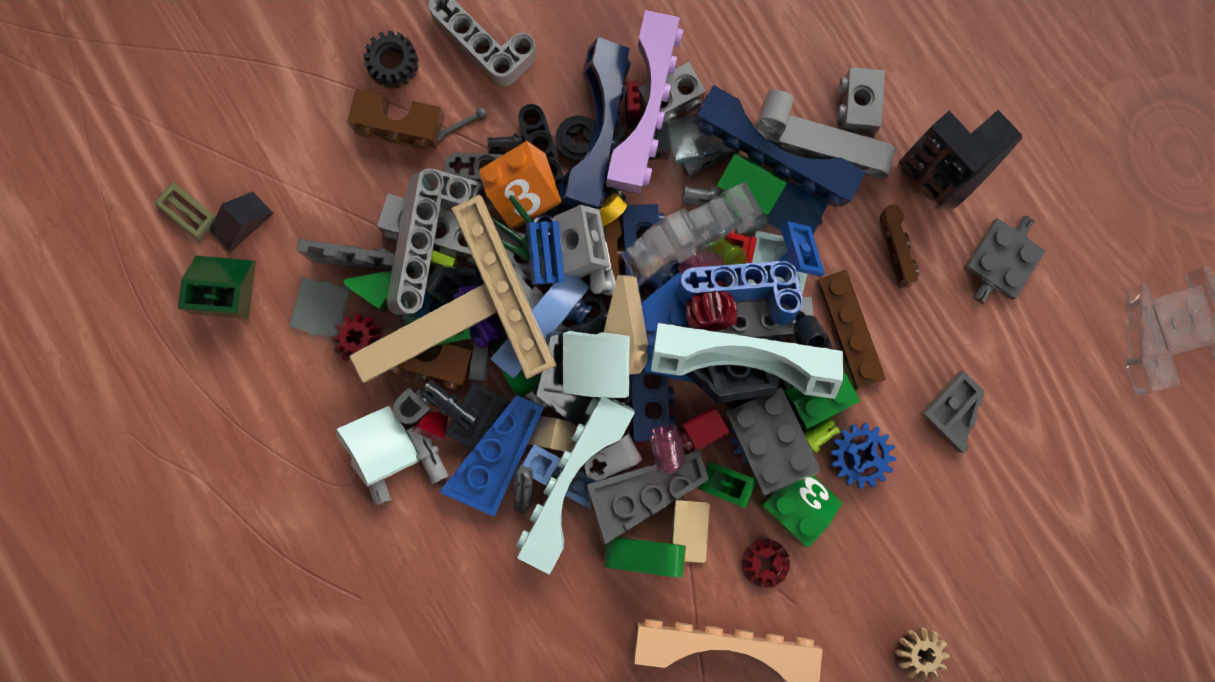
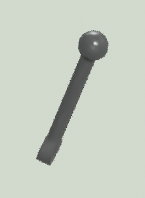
M478 108L475 114L443 131L440 130L438 142L442 141L447 134L478 118L484 119L487 116V110Z

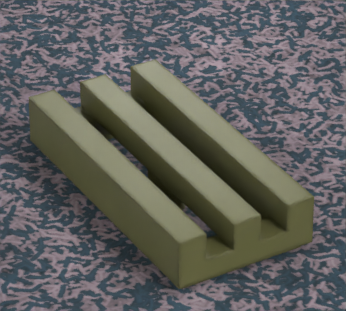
M174 182L169 185L154 203L199 241H202L206 231H210L216 217ZM176 191L208 218L205 221L200 219L173 197L172 193ZM168 199L200 227L195 230L164 204L165 201Z

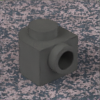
M408 388L394 403V415L404 425L415 426L421 418L432 412L428 407L430 402L419 395L421 392L419 389L414 393Z

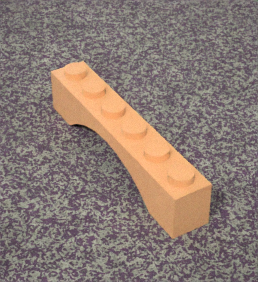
M645 619V623H638L633 660L634 664L666 668L678 659L693 653L708 650H730L747 654L763 661L777 671L786 682H819L822 648L814 645V640L796 637V642L784 641V636L776 634H766L764 639L753 637L754 632L735 630V635L724 634L723 628L705 626V631L693 630V625L688 623L676 622L675 627L663 626V621Z

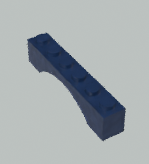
M597 37L588 48L583 76L589 86L594 103V133L583 159L561 178L559 196L562 203L557 206L569 210L579 205L595 209L601 208L603 205L605 191H602L604 181L607 180L610 164H607L608 158L616 142L613 132L621 117L618 106L625 94L623 81L631 64V61L628 60L630 48L601 37Z
M715 85L707 92L691 122L697 125V129L701 133L720 138L726 147L732 150L739 149L748 154L747 157L754 163L766 164L773 168V172L777 176L796 181L799 188L809 193L815 192L823 197L825 203L833 207H842L851 202L866 171L841 157L828 160L808 159L795 156L778 148L753 126L742 107L740 99Z

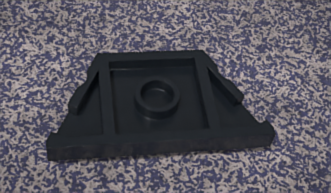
M606 316L546 335L545 341L556 366L537 374L533 393L576 426L579 423L585 425L590 415L585 412L593 397L563 393V333L574 331L597 335L604 332Z
M784 336L765 338L772 341H785ZM739 365L708 366L686 373L716 403L776 394L779 377L760 369Z

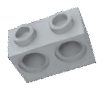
M689 62L676 68L674 74L668 73L666 83L671 84L668 101L666 102L667 106L660 108L661 112H665L663 122H668L669 124L677 118L679 113L685 110L687 112L696 110L704 100L706 90ZM649 83L638 88L639 102L644 111L650 98ZM687 86L692 90V93L683 95L678 91V88Z

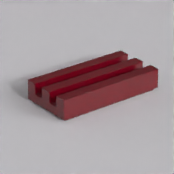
M637 80L627 81L625 86V113L628 128H633V125L639 124L640 103L639 92H637Z

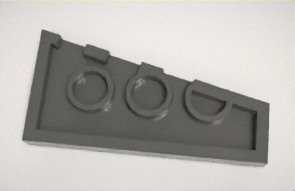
M298 239L297 251L312 263L392 271L395 257L392 251L386 249H374L373 251L358 246H341ZM408 264L406 273L414 274L413 267Z

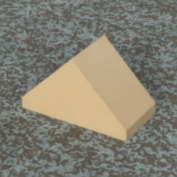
M540 416L528 445L535 444L543 448L571 452L576 443L571 438L577 426L569 421Z

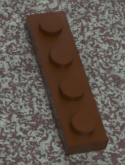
M847 269L819 278L817 282L855 389L857 390L886 380Z

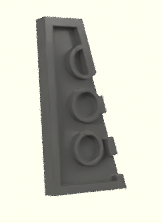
M700 451L586 485L585 488L603 545L709 480Z

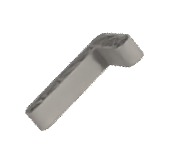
M781 90L768 91L760 109L755 128L772 144L788 153L809 159L828 160L841 157L866 171L865 175L877 178H887L889 176L896 150L895 146L887 142L791 116L790 112L794 97L788 92Z
M430 168L414 174L409 179L387 296V305L392 313L396 315L412 314L422 307L440 206L453 208L476 197L478 193L482 196L488 210L495 207L486 195L483 183ZM422 178L429 182V191L423 187ZM450 186L455 188L457 192L456 198L450 194ZM417 206L423 209L425 213L424 220L418 217L416 213ZM412 235L416 236L419 240L418 249L411 243ZM408 264L414 269L413 278H410L406 273ZM403 293L406 294L409 299V305L407 308H404V306L401 304V296Z

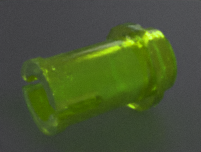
M724 238L717 239L714 242L712 252L723 259L725 265L745 264L746 255L744 249L739 246H733Z

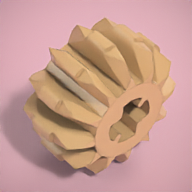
M923 627L919 628L917 634L911 629L908 630L909 640L907 641L903 638L898 640L900 644L904 645V649H897L895 651L897 656L904 657L899 661L898 666L902 669L907 668V676L913 678L917 675L918 680L922 682L926 681L928 675L933 679H938L936 669L947 670V667L941 661L942 659L947 660L950 658L948 653L942 651L947 646L946 641L938 640L939 634L937 632L931 631L928 633L927 629ZM920 649L927 653L925 659L918 656Z

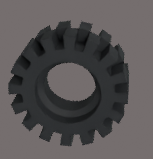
M388 31V36H385L383 32L378 33L380 36L378 40L373 36L370 39L372 45L366 44L365 49L367 53L363 55L366 61L364 62L371 77L379 85L383 83L386 88H390V84H393L394 88H400L399 83L403 82L404 86L409 83L407 79L410 77L413 80L415 77L414 71H418L419 68L417 64L419 62L418 56L411 41L407 37L404 38L402 33L398 32L396 36L393 31ZM392 50L399 52L402 55V62L398 67L386 69L381 65V58L386 52Z

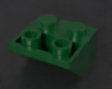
M196 255L181 279L178 309L190 314L249 319L256 261Z

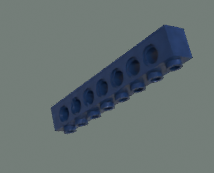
M658 204L627 205L622 213L625 275L637 277L639 291L642 288L648 287L655 292L668 281L667 270L661 269V259H666L665 241H660L659 231L665 229L664 213L658 212ZM640 231H648L652 235V240L643 243L637 239L636 235ZM642 259H648L653 263L654 268L651 271L644 272L639 269L637 264ZM642 370L639 374H630L631 403L635 412L632 417L634 443L669 441L670 434H675V417L669 416V405L674 404L673 387H668L666 376L656 375L660 380V386L651 390L645 387L643 383V378L649 373H645ZM655 403L659 405L661 416L658 419H650L646 416L645 407L648 404Z

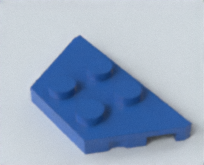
M678 273L641 303L648 340L646 351L648 360L642 370L645 373L662 375L677 381L682 380L695 383L686 374L680 376L651 371L658 323L689 328V323L686 320L687 305L682 303L677 297V287L682 276L681 273Z

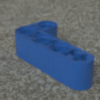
M787 261L690 268L683 272L677 287V297L684 304L688 300L693 299L695 295L713 292L714 290L717 292H728V294L733 295L735 302L766 299L769 315L779 325H788L793 322L803 305L797 271ZM775 277H781L785 282H780ZM746 279L753 280L757 285L749 284ZM716 282H723L727 287H721ZM781 304L788 305L791 310L784 309Z

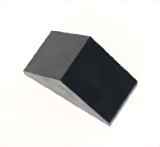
M250 192L222 203L210 231L231 252L265 222L273 212L254 192Z

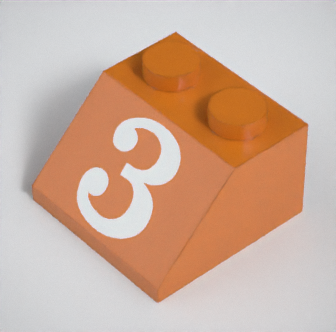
M528 141L479 169L486 195L512 230L526 224V222L509 200L510 195L515 196L531 219L562 203L546 154Z

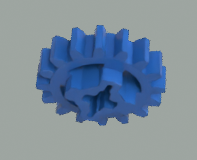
M868 423L862 424L860 430L856 424L850 425V433L846 430H841L839 434L842 439L832 440L837 449L829 451V455L836 456V461L830 463V466L839 467L840 469L836 473L837 478L846 476L845 484L851 485L856 481L857 488H863L865 481L869 487H876L875 479L885 482L886 478L883 473L893 472L888 463L896 461V457L889 455V451L893 450L895 446L885 443L889 435L879 436L880 428L878 426L869 431ZM856 436H865L860 444L856 445L849 442ZM877 445H878V447H879V449H880L881 457L878 456V453H877V450H876V446H877ZM865 450L864 455L868 457L867 461H860L861 457L857 452ZM844 454L847 455L848 458V467L846 466L844 461ZM865 468L875 469L870 475L860 476Z

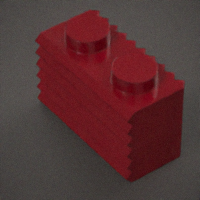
M713 407L680 426L681 433L677 436L686 451L691 449L697 452L728 435L729 430L717 409Z

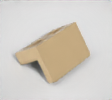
M674 501L671 544L686 546V562H706L710 504L707 502Z

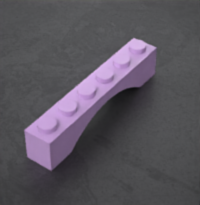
M645 10L639 35L638 50L645 62L649 75L650 98L645 113L636 129L622 144L613 150L607 175V187L641 194L643 185L649 186L652 168L647 167L649 157L655 158L659 141L653 139L655 129L661 130L665 112L660 111L661 102L668 101L671 84L666 83L668 73L674 74L677 57L672 56L674 46L680 47L683 29L678 28L680 17Z

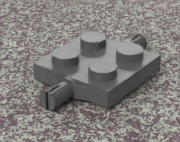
M1024 215L1017 228L1010 227L1000 219L992 221L964 266L982 284L973 297L975 300H978L977 302L984 304L992 290L1002 293L1011 300L1018 297L1046 251L1032 242L1026 235L1035 222L1034 219H1030L1031 217Z

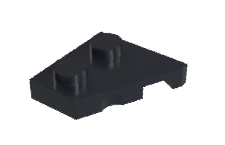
M438 264L427 279L425 291L445 305L454 300L452 296L460 292V287H479L484 282L478 269Z

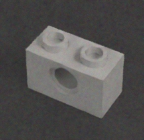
M850 67L846 76L841 77L839 94L843 95V103L839 105L837 111V122H841V130L857 134L875 135L882 124L885 70ZM854 97L862 98L866 105L860 106L856 104Z
M579 205L553 217V220L559 223L564 274L585 277L610 267L599 209Z

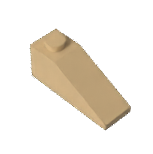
M617 275L604 332L630 336L629 375L639 374L645 367L648 360L646 352L648 340L637 277Z

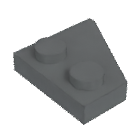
M959 371L920 414L959 453L965 454L969 446L966 444L971 427L974 428L977 409L981 405L985 391L965 371Z

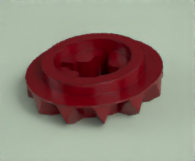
M757 540L750 544L743 554V572L750 582L759 587H775L785 580L790 570V556L783 545L774 540ZM775 553L771 564L776 572L764 569L758 574L762 563L756 555L769 558Z

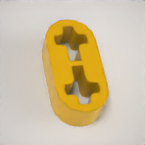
M616 193L605 198L601 208H597L600 211L602 227L616 220L627 207V204Z

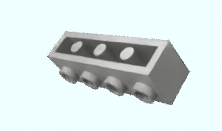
M802 297L803 305L794 321L788 325H779L771 319L767 300L736 303L738 310L737 323L730 326L729 329L720 330L719 332L759 339L784 336V338H790V342H796L793 332L795 323L804 316H814L812 297ZM781 304L784 309L791 310L788 305Z

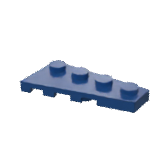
M517 394L439 493L494 517L544 406Z

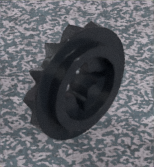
M580 115L565 119L559 125L556 132V144L560 153L569 160L581 161L590 146L595 122L586 116ZM584 129L583 139L587 142H580L575 149L574 139L570 136H577Z

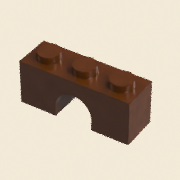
M361 89L355 90L347 122L357 135L367 138L377 135L383 137V140L394 144H399L400 141L409 142L411 146L422 150H427L428 147L437 149L438 138L445 117L441 107L412 101L410 111L406 117L400 120H392L387 117L389 103L384 94Z
M386 327L383 338L397 331V329ZM445 343L435 360L422 362L418 356H415L388 372L400 375L401 370L412 372L411 378L428 383L429 378L440 380L439 386L452 390H457L458 386L466 388L473 351Z

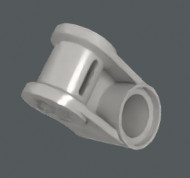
M626 432L621 440L595 453L583 466L589 478L600 481L638 464L642 457L630 433ZM597 458L599 462H603L601 464L602 470L597 471L595 468H591L593 466L592 460Z

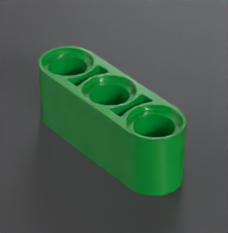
M616 537L605 544L603 567L682 578L686 546Z

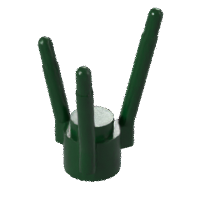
M510 195L509 200L526 224L533 222L515 196ZM490 214L494 225L519 243L518 247L501 239L504 248L519 255L525 261L530 260L527 234L524 238L520 237ZM536 230L538 254L540 257L542 255L540 230Z

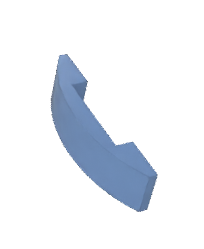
M564 274L565 282L554 283L532 309L544 339H546L548 333L556 330L574 305L590 288L579 277ZM508 338L490 360L514 379L522 368Z
M534 444L522 465L531 467L533 479L547 485L551 477L557 479L561 468L557 467L561 458ZM579 469L570 482L565 496L592 510L585 486L598 481L589 478L586 472Z

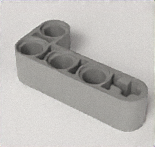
M455 0L429 1V10L435 24L496 85L501 87L511 85L536 61L535 42L529 34L517 33L501 47ZM446 11H449L451 17L450 20L448 15L445 13ZM461 27L470 28L464 34L457 33V30ZM481 46L490 48L488 52L483 54L476 52ZM520 47H528L530 49L526 54H518L516 52ZM500 66L509 67L506 73L500 74L495 72Z

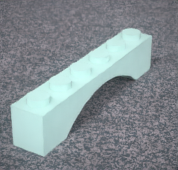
M658 323L651 365V371L682 376L693 370L708 366H747L776 375L792 384L805 395L831 399L836 398L843 381L842 351Z
M592 398L585 412L590 415L585 425L579 423L571 438L576 443L571 452L565 450L557 465V467L561 468L557 479L550 478L543 492L548 495L543 506L540 504L536 505L529 519L534 522L530 531L523 530L515 546L520 549L517 556L518 559L549 575L564 548L562 505L570 482L591 456L604 447L621 440L635 413L633 408L614 398Z

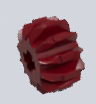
M714 290L709 293L704 292V294L693 296V299L686 302V320L689 323V328L719 332L720 330H727L730 326L737 323V304L734 301L733 295L728 294L726 291L717 292Z
M356 313L353 322L348 316L343 317L344 327L339 324L335 325V329L340 332V335H333L331 340L340 342L335 346L334 351L336 353L343 352L342 359L348 361L351 359L350 355L383 337L375 335L381 330V327L378 324L372 325L373 318L367 316L363 320L362 315ZM356 333L363 336V338H360L362 342L359 345L352 342V340H356L353 337Z

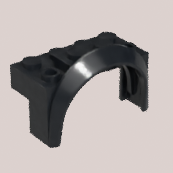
M999 109L972 133L949 110L921 136L900 159L899 163L902 165L903 172L908 177L914 178L921 186L922 193L928 199L934 200L937 203L934 206L935 209H955L1007 157L1022 140V134Z

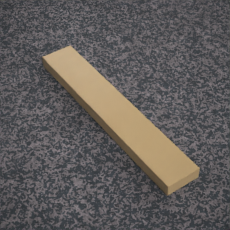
M478 195L451 208L526 379L555 367V361L482 196Z
M485 284L350 355V358L362 382H368L496 314L497 311Z

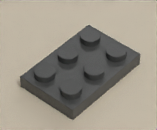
M782 387L777 389L776 394L758 397L726 412L764 496L821 472Z

